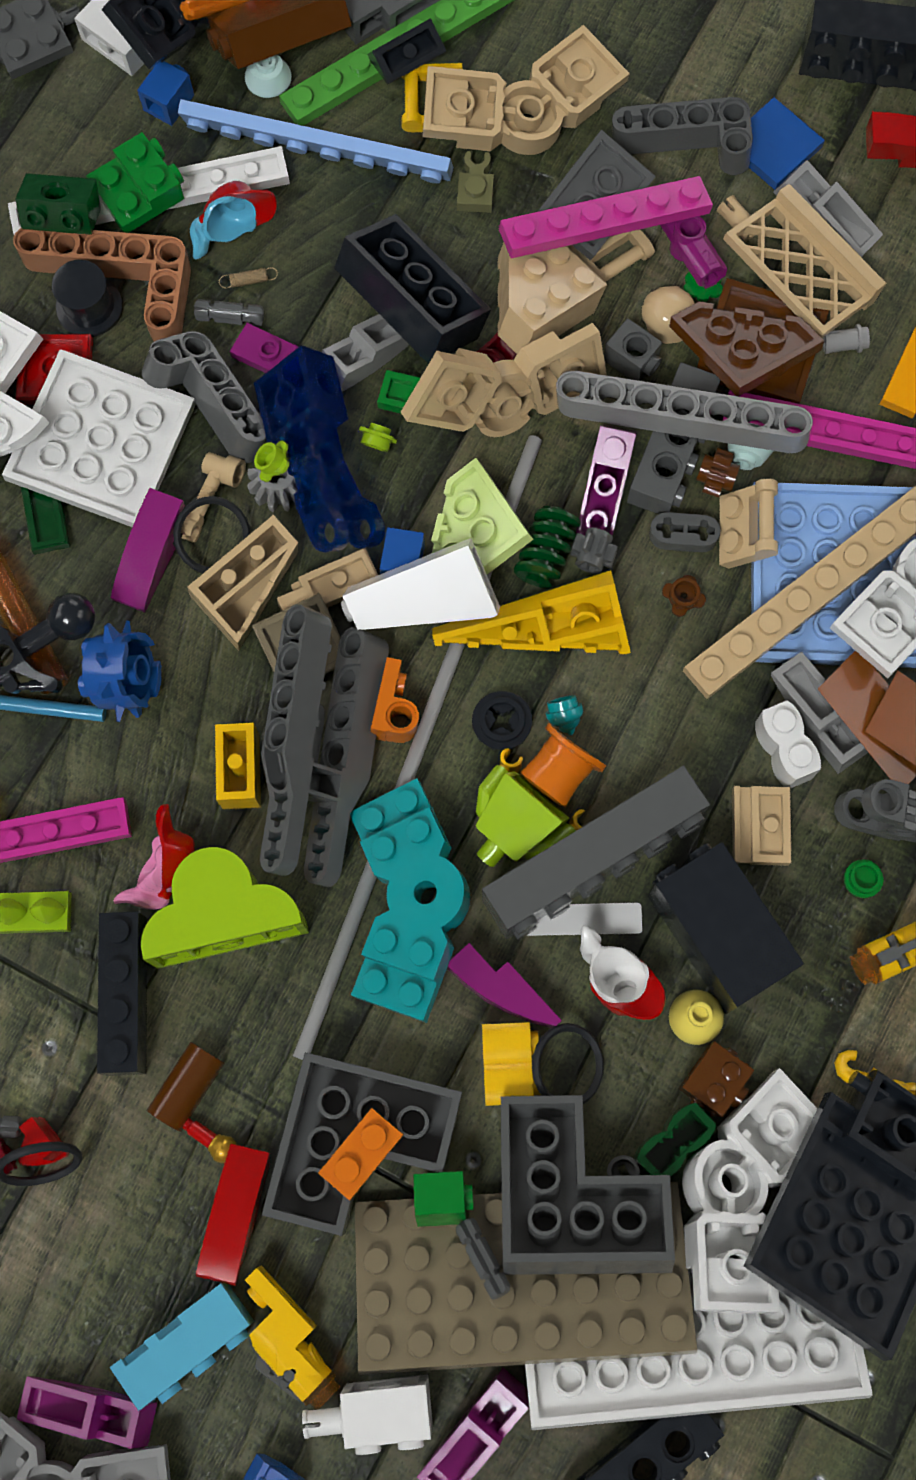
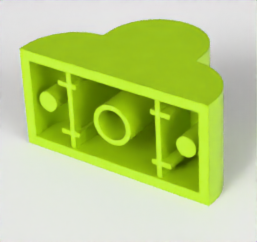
M208 847L191 853L177 867L172 879V898L174 904L163 907L147 922L142 934L141 950L143 960L160 969L308 934L309 930L303 913L286 892L272 885L259 884L245 863L233 852L223 848Z

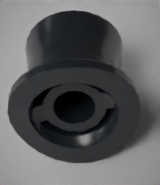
M82 259L69 261L62 265L53 276L52 292L57 300L56 313L60 324L69 333L91 334L92 337H95L112 329L120 320L123 312V301L119 290L111 281L105 278L104 273L96 264Z

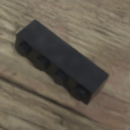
M138 911L99 913L97 1074L105 1076L143 1075L147 1072V962L143 960L141 939L147 924V917Z

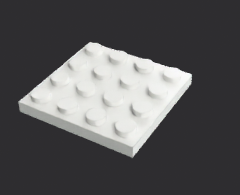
M60 349L32 409L44 416L50 423L34 441L12 452L2 476L5 481L133 527L148 489L159 490L196 405L195 398L168 388H154L141 378Z

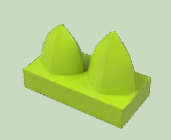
M69 891L0 893V934L71 932L72 893Z

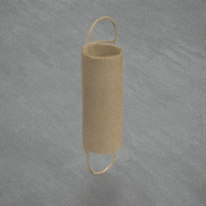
M261 268L228 274L231 283L230 287L234 288L267 282V269Z

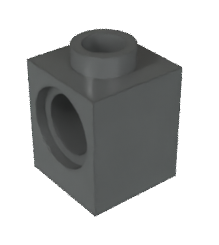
M627 318L606 343L604 360L627 378L641 381L645 375L651 377L661 364L662 358L659 355L662 342ZM636 350L641 352L643 355L640 357L631 356L628 352Z

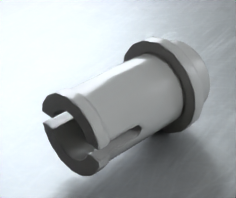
M855 324V327L850 329L831 331L822 338L824 340L823 350L825 354L856 350L857 353H862L863 349H867L870 346L869 329L867 326L861 327L860 324Z

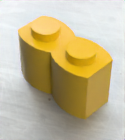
M530 1022L482 1024L485 1106L501 1105V1096L541 1095L536 1088L532 1074V1055L539 1042L538 1031H530Z

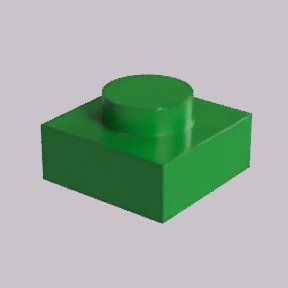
M386 370L377 400L378 408L401 414V410L420 378Z

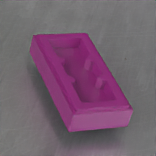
M246 323L230 350L232 358L293 387L310 359L309 351L249 323Z

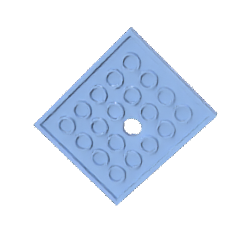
M778 483V494L774 496V540L778 541V554L751 562V614L914 487ZM758 501V540H759V501ZM916 535L755 662L786 663L800 652H803L812 664L841 665L855 650L830 629L831 625L882 571H892L897 558L912 540L916 539ZM916 650L899 667L916 668Z

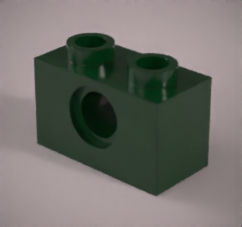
M26 173L15 198L21 229L92 235L101 211L97 181L92 178Z

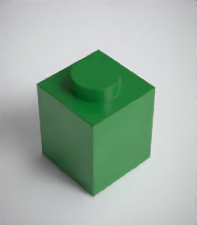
M463 1171L413 1174L414 1208L418 1227L457 1225L466 1220V1210H474L472 1184L465 1185Z

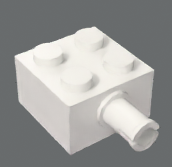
M428 1374L346 1383L340 1393V1407L302 1411V1424H307L303 1428L304 1439L342 1434L344 1448H355L356 1455L381 1452V1445L398 1443V1450L418 1449L424 1447L423 1441L431 1440L433 1420Z

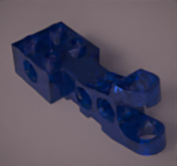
M300 345L254 382L267 443L271 442L277 445L279 441H284L288 444L287 451L289 452L290 459L288 460L289 467L287 470L289 475L294 476L297 492L293 494L296 509L311 543L318 551L325 553L340 551L348 545V542L355 548L360 549L378 546L385 536L384 521L377 505L361 496L344 461L337 433V427L349 418L334 357ZM363 520H366L370 526V535L367 539L363 538L360 532V525ZM328 523L333 526L335 531L332 543L328 542L325 536V528Z

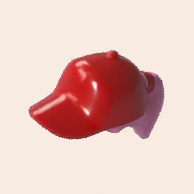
M163 804L157 810L156 828L158 836L152 841L153 852L140 872L137 887L120 892L114 898V904L129 903L140 908L153 910L161 909L168 905L172 896V879L177 867L188 855L195 852L194 839L174 829L169 804Z

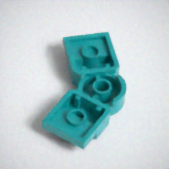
M416 778L350 813L361 839L360 844L374 876L382 883L388 885L387 903L390 909L374 919L361 953L365 959L351 996L427 1023L454 951V946L446 932L452 928L455 929L466 917L470 906V889L462 873L447 860L451 846L421 782ZM429 888H436L437 894L435 899L428 904H421L423 892Z

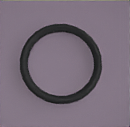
M209 496L192 501L179 513L174 525V545L178 555L191 569L200 573H204L210 567L200 565L192 560L184 550L181 540L182 525L191 511L205 504L224 506L232 511L240 521L243 529V540L250 535V526L246 516L233 502L224 498Z
M571 1023L559 1024L549 1029L540 1038L535 1047L532 1058L533 1080L541 1096H553L547 1090L541 1078L540 1059L543 1049L553 1036L567 1031L575 1032L588 1041L596 1061L593 1082L590 1088L582 1095L583 1104H585L595 1095L601 1084L604 1069L603 1054L599 1043L586 1028Z
M41 1142L18 1148L0 1159V1181L8 1185L33 1186L61 1179L80 1166L83 1158L82 1152L76 1146L64 1142ZM62 1151L71 1153L74 1156L73 1161L67 1166L43 1175L16 1177L7 1175L3 1171L4 1167L10 1162L34 1153Z

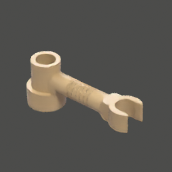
M208 452L202 462V472L208 475L197 499L214 496L220 484L234 488L238 487L245 474V460L231 455L225 458ZM209 504L197 507L186 517L181 530L183 534L182 539L193 543L198 540Z

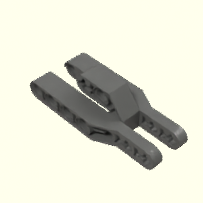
M296 604L286 612L282 623L261 751L270 798L260 863L264 871L280 876H287L294 871L299 859L307 802H314L304 875L309 883L328 888L332 887L340 878L350 813L370 780L376 735L371 733V725L389 653V646L385 639L361 629L357 630L354 627L347 629L343 633L338 645L321 761L318 764L325 711L320 704L322 690H325L326 682H323L327 655L331 653L332 645L329 644L332 623L327 615Z

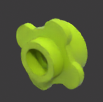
M370 423L369 428L362 426L359 428L363 432L360 443L368 447L388 452L390 444H396L397 442L394 437L390 436L391 429Z
M279 441L277 445L268 442L263 444L256 452L254 465L261 471L259 477L262 481L269 482L273 476L281 475L287 471L289 461L286 456L288 450L286 442Z

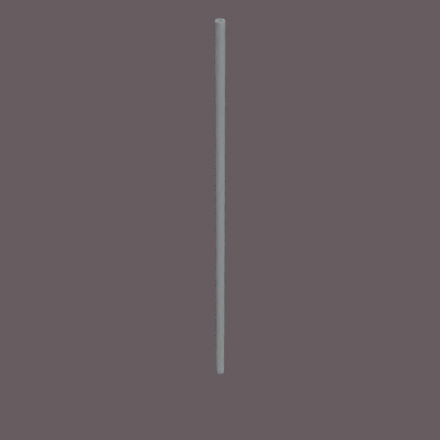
M530 435L528 437L505 497L514 512H516L542 440L537 436ZM493 571L487 574L489 581ZM449 644L395 789L415 779L465 644ZM368 860L294 1051L293 1057L303 1060L305 1052L311 1054L377 877L374 876Z

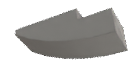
M808 160L796 168L773 191L777 196L779 190L790 184L861 257L883 235L839 183L835 182L830 186Z
M378 314L353 326L349 337L323 349L316 370L338 393H341L377 371L409 344Z
M800 652L771 672V676L785 701L788 700L796 707L802 717L804 730L837 774L868 753L818 691V688L826 680L803 652Z

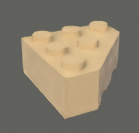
M503 242L498 256V269H500V281L498 283V336L516 354H518L522 347L552 331L557 336H560L594 314L607 284L567 246L511 259Z

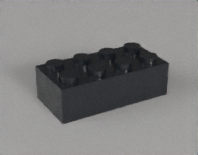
M814 0L803 37L798 74L818 79L829 78L844 80L848 83L860 82L886 88L898 87L916 91V7L863 0Z
M396 214L345 236L334 269L428 364L436 351L451 354L458 350V348H462L479 338L491 308Z

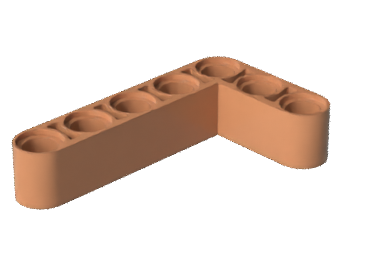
M20 228L15 233L13 244L23 264L30 271L56 273L65 263L82 259L96 264L106 278L149 281L144 320L151 338L155 342L182 333L191 264L186 248L180 239L172 236L93 230L92 235ZM73 249L71 252L63 254L65 251ZM103 252H108V253H107L106 255H104V256H98L99 254H101V253H103ZM137 255H143L138 259H133ZM171 258H178L173 262H167ZM168 289H173L169 294H162ZM169 321L165 326H157L160 322Z

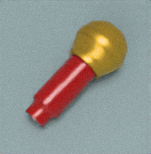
M190 1118L183 1126V1129L187 1131L189 1136L208 1148L213 1160L216 1162L225 1163L230 1144L237 1145L232 1137L217 1135L198 1121H193Z

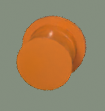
M548 723L545 729L551 736L520 774L543 795L566 808L570 798L581 782L593 770L603 772L606 765L573 743Z

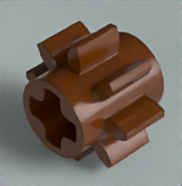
M717 448L715 457L705 454L696 479L705 483L702 492L719 497L722 489L732 491L740 465L731 463L734 453Z

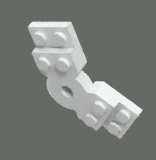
M916 539L912 540L897 558L892 571H882L830 627L833 632L886 678H889L916 650Z
M780 1068L773 1071L752 1095L743 1100L717 1127L718 1141L697 1150L685 1165L682 1177L683 1192L689 1207L695 1213L684 1225L686 1269L693 1270L694 1311L762 1314L780 1312L779 1290L743 1266L767 1217L763 1212H759L765 1205L768 1188L774 1189L782 1185L817 1111L816 1106ZM723 1174L731 1181V1192L722 1183Z

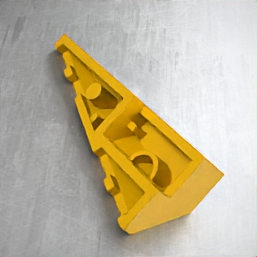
M611 570L502 605L498 615L492 618L453 621L432 628L435 646H442L443 643L467 644L470 648H479V645L482 644L501 645L502 649L560 652V648L584 649L586 653H596L597 650H616L619 654L631 653Z

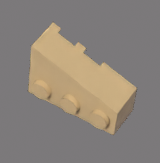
M272 515L187 587L190 597L238 651L252 630L251 625L257 622L296 557L298 542L280 521Z

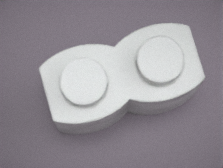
M787 700L763 710L755 722V731L761 746L771 755L772 769L778 781L784 787L793 788L812 780L821 769V760L816 746L804 735L803 720L796 707Z

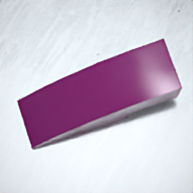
M152 488L148 489L122 554L110 597L113 601L144 613L146 612L175 550L173 531L177 517L185 507L183 500Z
M470 943L449 961L447 970L465 987L485 1002L503 1012L548 1028H553L561 1023L562 1020L508 961L495 972Z
M502 1367L419 1472L417 1478L419 1480H471L497 1450L507 1433L529 1409L527 1388Z
M27 1376L16 1420L85 1440L99 1439L133 1449L148 1446L157 1402L152 1401L138 1411L126 1394L64 1381Z

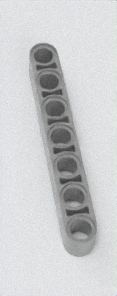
M581 371L565 372L558 378L556 383L558 408L562 414L570 418L784 453H798L807 446L813 425L812 416L805 408L782 403ZM571 391L581 393L577 397L566 396ZM607 397L617 399L613 403H605L602 400ZM642 403L652 404L653 407L650 409H642L638 407V405ZM678 409H686L690 413L687 415H679L675 413V411ZM714 415H723L727 418V420L716 421L711 417ZM760 421L764 426L753 427L749 422ZM797 427L802 432L791 433L786 428Z

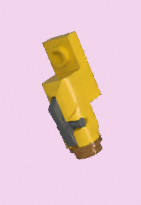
M916 921L857 948V953L850 956L853 970L862 984L866 985L872 982L876 985L916 966Z
M261 1265L245 1279L251 1286L247 1293L253 1301L262 1309L268 1305L273 1310L249 1335L252 1346L258 1353L255 1368L295 1400H301L306 1407L310 1404L315 1410L320 1409L340 1388V1385L334 1380L336 1374L325 1364L313 1343L307 1344L304 1341L317 1325Z

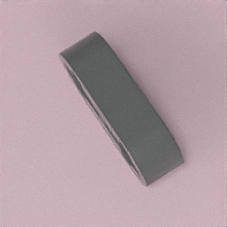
M666 512L657 515L652 520L649 538L654 546L663 550L708 552L716 546L721 530L717 520L711 516ZM663 524L669 525L670 531H673L670 538H664L663 532L657 531L661 530ZM699 527H705L706 533L711 534L708 535L706 541L700 540V535L697 534Z

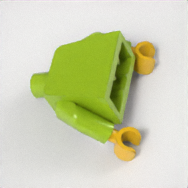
M509 748L501 752L500 765H496L478 788L476 813L479 820L476 823V828L488 839L476 854L484 863L491 867H495L505 854L516 862L523 858L530 860L582 828L578 824L577 818L585 812L583 809L578 810L570 819L569 824H567L566 822L569 820V817L518 774L522 768L523 757L520 756L519 760L514 764H509L505 761L510 755Z

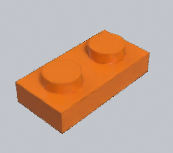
M371 1108L318 1174L350 1201L403 1137V1134Z

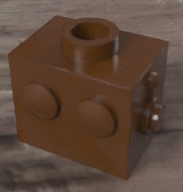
M714 1041L707 1046L678 1089L691 1100L690 1104L697 1103L700 1108L709 1111V1114L713 1117H723L730 1105L736 1109L746 1097L749 1089L744 1085L754 1072V1069L741 1061L736 1051L729 1047L728 1049L723 1048Z

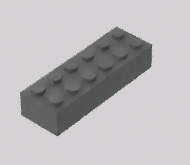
M683 765L482 888V901L506 940L513 935L519 940L537 929L536 924L542 917L548 915L551 920L567 911L573 898L581 895L583 899H586L603 888L602 884L606 881L607 877L613 874L618 879L629 873L636 867L634 864L639 861L638 858L646 854L648 859H651L668 848L667 844L672 841V837L678 834L683 839L700 828L699 824L705 820L703 815L710 804Z

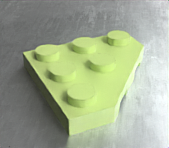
M477 458L447 479L444 489L446 496L442 514L438 513L431 539L434 543L432 553L471 538L485 572L489 574L533 540Z

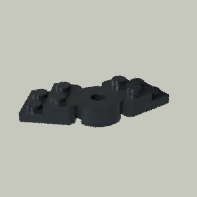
M109 0L101 9L148 69L170 58L191 39L201 36L210 27L207 16L191 21L184 18L183 12L180 10V4L185 0Z

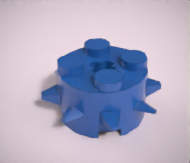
M127 620L123 633H119L110 623H107L104 626V634L93 638H86L81 646L83 655L82 675L78 679V688L81 696L89 697L91 702L99 709H115L117 722H120L124 709H128L136 718H139L142 715V708L149 706L147 702L150 697L158 696L161 685V662L153 661L152 652L149 646L155 645L153 640L146 633L131 632L130 621Z

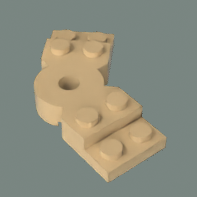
M584 25L532 64L529 80L518 81L507 87V83L498 73L428 66L423 137L456 140V148L492 151L502 143L507 149L518 154H539L549 149L556 142L561 127L576 128L598 111L602 101L628 81L630 73ZM523 114L532 115L533 118L525 117Z
M591 323L561 340L552 331L522 347L514 360H501L494 363L487 354L458 348L455 355L436 351L401 410V414L407 422L462 432L472 428L475 424L486 436L501 437L511 434L530 420L528 413L531 409H535L538 414L543 415L558 409L556 383L563 373L581 371L607 376L600 331ZM571 391L566 396L577 397L581 393Z

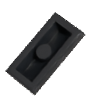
M430 18L367 55L388 85L447 50Z

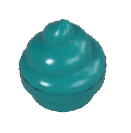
M576 695L563 696L547 702L549 711L545 714L550 724L559 727V730L563 733L573 735L584 711L582 703L577 702Z

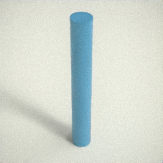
M0 695V710L104 722L106 718V710L99 709L96 706Z

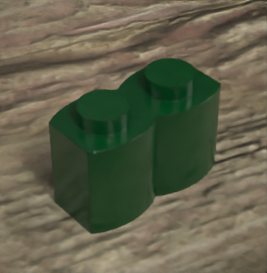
M697 1103L683 1106L669 1116L662 1132L656 1133L642 1142L636 1150L633 1159L646 1175L672 1176L682 1166L687 1153L699 1149L710 1139L716 1124Z

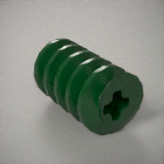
M543 506L535 512V522L529 528V533L533 540L520 551V561L515 564L514 573L518 578L530 585L549 589L552 585L548 579L558 580L561 578V573L553 567H563L566 565V560L559 553L568 554L571 552V546L564 542V540L573 541L576 537V533L569 529V527H580L581 520L562 508Z

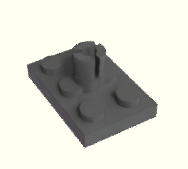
M601 130L538 212L647 188L656 176ZM609 237L573 244L572 246L591 261Z

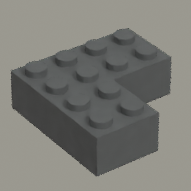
M305 1052L262 1215L339 1236L345 1235L355 1196L349 1201L319 1175L318 1172L369 1110L373 1108L403 1134V1137L385 1159L438 1173L444 1172L462 1092Z
M582 1095L501 1096L504 1274L672 1273L675 1263L670 1175L585 1176Z

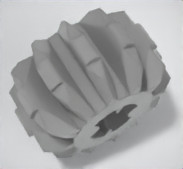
M288 451L286 452L289 461L287 471L281 475L273 476L269 482H264L260 479L261 471L257 468L248 469L247 472L248 478L251 480L247 485L250 494H256V503L259 506L267 503L269 510L272 512L276 510L278 504H282L283 509L288 512L290 509L289 502L292 500L295 503L301 504L302 496L300 493L308 492L309 484L305 480L309 476L307 467L301 466V458L298 455L289 458Z

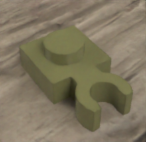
M467 151L464 157V166L467 173L459 172L457 211L492 213L494 174H488L491 168L490 153L485 152L484 161L480 164H475L471 161V151Z

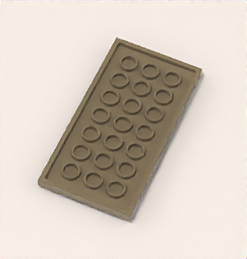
M670 1182L675 1263L672 1273L505 1275L510 1284V1291L495 1300L490 1298L484 1287L485 1280L480 1279L465 1249L467 1245H463L456 1233L457 1225L418 1227L415 1218L414 1199L355 1202L359 1374L696 1354L697 1341L688 1269H686L685 1240L678 1182ZM502 1193L473 1195L474 1210H466V1219H476L482 1231L481 1237L486 1238L500 1265L499 1272H504Z

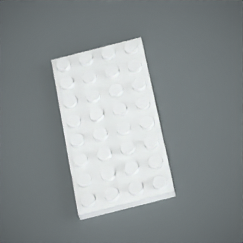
M688 1269L697 1341L696 1354L525 1364L531 1430L865 1399L872 1396V1389L863 1347L781 1291H779L780 1312L775 1314L694 1311L692 1269Z

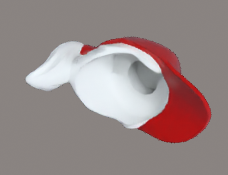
M583 925L581 928L580 952L583 959L590 964L589 979L591 990L599 1001L618 1016H630L642 1020L658 1017L664 1009L666 995L663 985L652 970L634 953L625 948L602 946L600 935L593 928Z

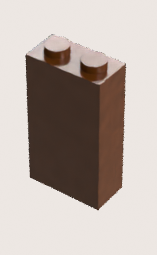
M250 0L207 16L211 28L207 30V36L213 50H218L223 59L230 61L237 69L352 26L345 0Z

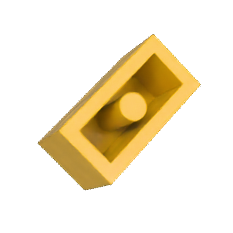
M215 724L216 801L222 809L261 808L260 738L255 724Z

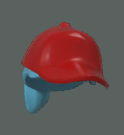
M237 180L227 182L218 187L210 195L204 207V213L194 219L191 224L190 237L193 245V259H199L207 254L210 241H233L244 233L252 232L255 227L271 220L277 209L275 195L268 190H252L249 185Z

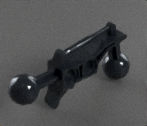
M66 593L57 596L49 605L47 619L20 636L0 624V687L3 686L7 692L12 694H18L21 690H30V692H60L63 688L62 681L46 675L36 665L31 655L58 638L75 641L86 637L93 629L96 618L92 603L85 596L78 593ZM11 648L14 653L13 660L8 666L4 667L1 661L2 654L6 649ZM22 674L34 680L20 683L17 676Z

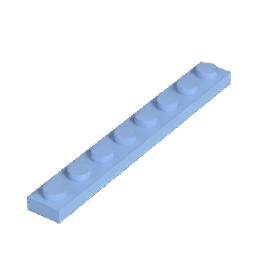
M180 99L178 114L187 124V127L194 131L205 133L208 128L220 131L222 136L239 140L241 136L253 138V142L266 147H273L274 143L287 145L286 149L298 154H306L307 150L319 152L320 157L330 161L338 162L342 157L351 159L353 164L367 169H373L374 165L387 167L389 173L398 176H407V172L421 175L420 178L430 183H440L441 179L451 181L454 167L451 158Z

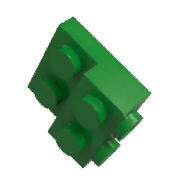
M143 132L114 148V159L86 175V178L96 179L99 199L124 233L131 232L185 199L180 185L184 183V179L174 163L166 165L163 161L165 153L157 139L154 137L148 140Z

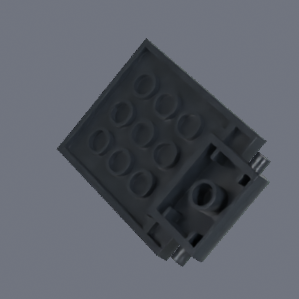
M878 1070L871 1071L867 1077L855 1071L848 1081V1084L857 1090L851 1104L833 1092L824 1094L743 1266L881 1360L888 1361L892 1360L916 1303V1096Z

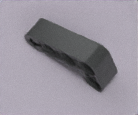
M739 97L626 106L618 109L613 115L612 139L629 154L717 147L721 170L729 175H739L747 171L750 166L753 140L750 108L748 103Z
M196 331L181 333L153 342L149 347L142 368L143 380L148 385L159 389L183 383L191 397L195 398L196 405L231 456L245 460L246 463L253 462L256 452L267 438L268 427L207 336Z

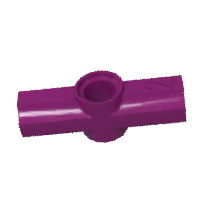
M700 216L660 225L670 240L669 250L671 255L675 259L684 262L698 286H703L707 289L716 285L718 281L726 276L728 268L705 234L706 223Z

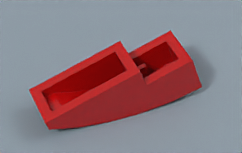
M872 111L866 127L867 159H898V167L916 168V116Z
M230 1144L196 1270L197 1277L236 1286L258 1214L259 1200L270 1167V1153Z

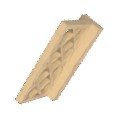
M790 184L779 190L774 200L726 232L723 238L797 317H801L821 338L825 337L859 310H866L874 304L887 284ZM771 214L782 226V229L765 227V218ZM743 233L758 235V247L746 245L739 236ZM765 237L782 239V250L765 248ZM789 240L797 241L806 250V254L790 252ZM764 258L782 260V272L770 270L764 264ZM789 261L806 264V275L789 273ZM813 265L821 266L830 275V279L814 277ZM789 283L806 285V297L794 295L789 290ZM813 286L830 289V300L813 298ZM838 290L845 291L855 302L853 304L838 302ZM813 308L830 310V321L823 325L813 315Z

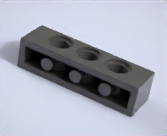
M680 362L671 386L724 394V392L718 390L721 380L715 374ZM678 409L675 411V413L679 415L689 414L685 412L683 409ZM653 431L630 487L627 503L657 514L670 512L672 506L679 508L687 489L686 486L681 485L685 474L692 476L699 455L693 452L697 442L704 444L706 440ZM670 438H682L686 444L676 445L670 441ZM666 468L672 471L674 475L663 477L657 470Z

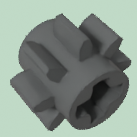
M588 528L585 536L577 533L570 554L577 557L575 565L581 570L594 574L601 573L603 566L612 568L618 546L611 544L613 536L598 528Z

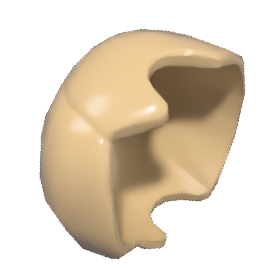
M678 286L659 287L649 293L644 299V305L642 306V320L646 324L648 333L665 344L683 341L669 327L671 316L695 303L691 295Z

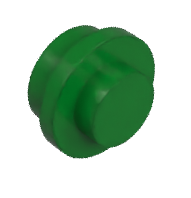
M861 859L854 861L845 870V887L855 897L863 899L873 897L883 886V873L879 866L870 860Z

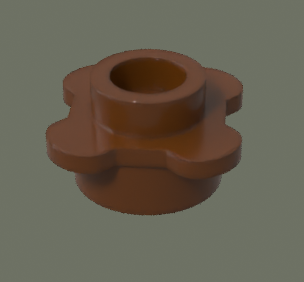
M684 575L673 584L667 583L662 590V595L669 599L672 605L671 611L677 617L685 616L686 612L692 608H702L706 602L705 595L700 593V587L695 577L691 575ZM686 593L687 598L683 599L680 595Z

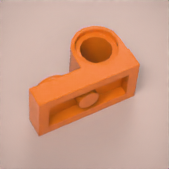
M389 657L386 659L371 725V733L376 735V740L405 743L410 741L416 734L419 712L411 701L395 697L396 695L403 696L407 674L401 673L402 660ZM396 715H405L410 719L411 723L407 727L398 728L390 720Z

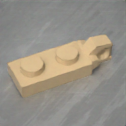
M366 548L299 576L298 581L291 584L293 591L277 598L280 610L282 611L320 593L327 608L343 601V594L348 587L378 575Z

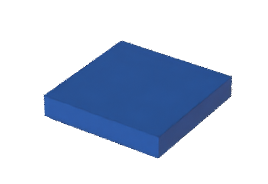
M774 97L751 117L753 140L749 168L775 190L796 168L814 156L823 147L825 140Z

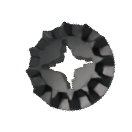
M507 691L493 692L483 697L477 703L472 715V728L479 742L484 743L492 750H504L506 748L511 750L523 744L531 732V710L527 703L514 693ZM491 711L499 714L501 717L514 712L509 719L512 733L503 727L497 730L494 729L491 732L495 725V718Z

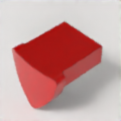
M31 1117L19 1126L25 1135L21 1147L41 1142H62L45 1118ZM62 1151L39 1152L20 1157L18 1162L20 1165L44 1166L68 1157L69 1153Z

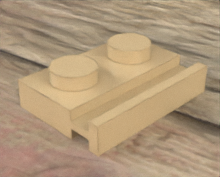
M734 786L732 788L733 859L737 864L789 866L791 864L790 787Z

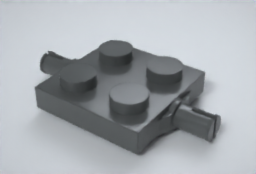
M15 0L0 7V62L6 67L12 80L73 53L71 44L66 36L65 26L75 22L74 18L80 12L77 5L60 13L49 4L48 0Z

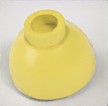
M689 990L680 994L673 1001L669 1011V1023L675 1035L682 1041L692 1045H703L715 1039L720 1033L724 1023V1012L720 1002L712 994L703 990Z

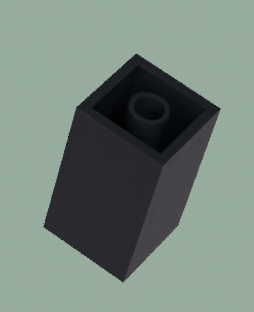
M723 842L713 848L709 843H706L689 855L690 858L684 862L685 866L679 869L676 864H673L656 876L657 879L652 882L654 887L648 897L713 996L720 1002L724 1013L728 1014L804 965V962Z

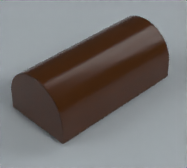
M190 1042L146 1111L171 1128L182 1132L185 1122L192 1116L225 1063L198 1045Z

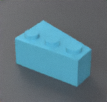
M221 1283L178 1315L167 1326L145 1340L132 1353L113 1364L110 1369L138 1411L156 1398L163 1404L182 1389L178 1381L192 1371L194 1376L198 1377L216 1363L212 1354L226 1345L229 1351H231L248 1338L250 1334L246 1328L255 1321L231 1286Z

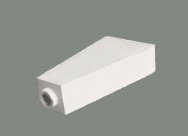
M471 538L347 588L343 594L344 600L341 601V606L349 622L354 621L357 630L492 618L498 615L500 609L499 602Z

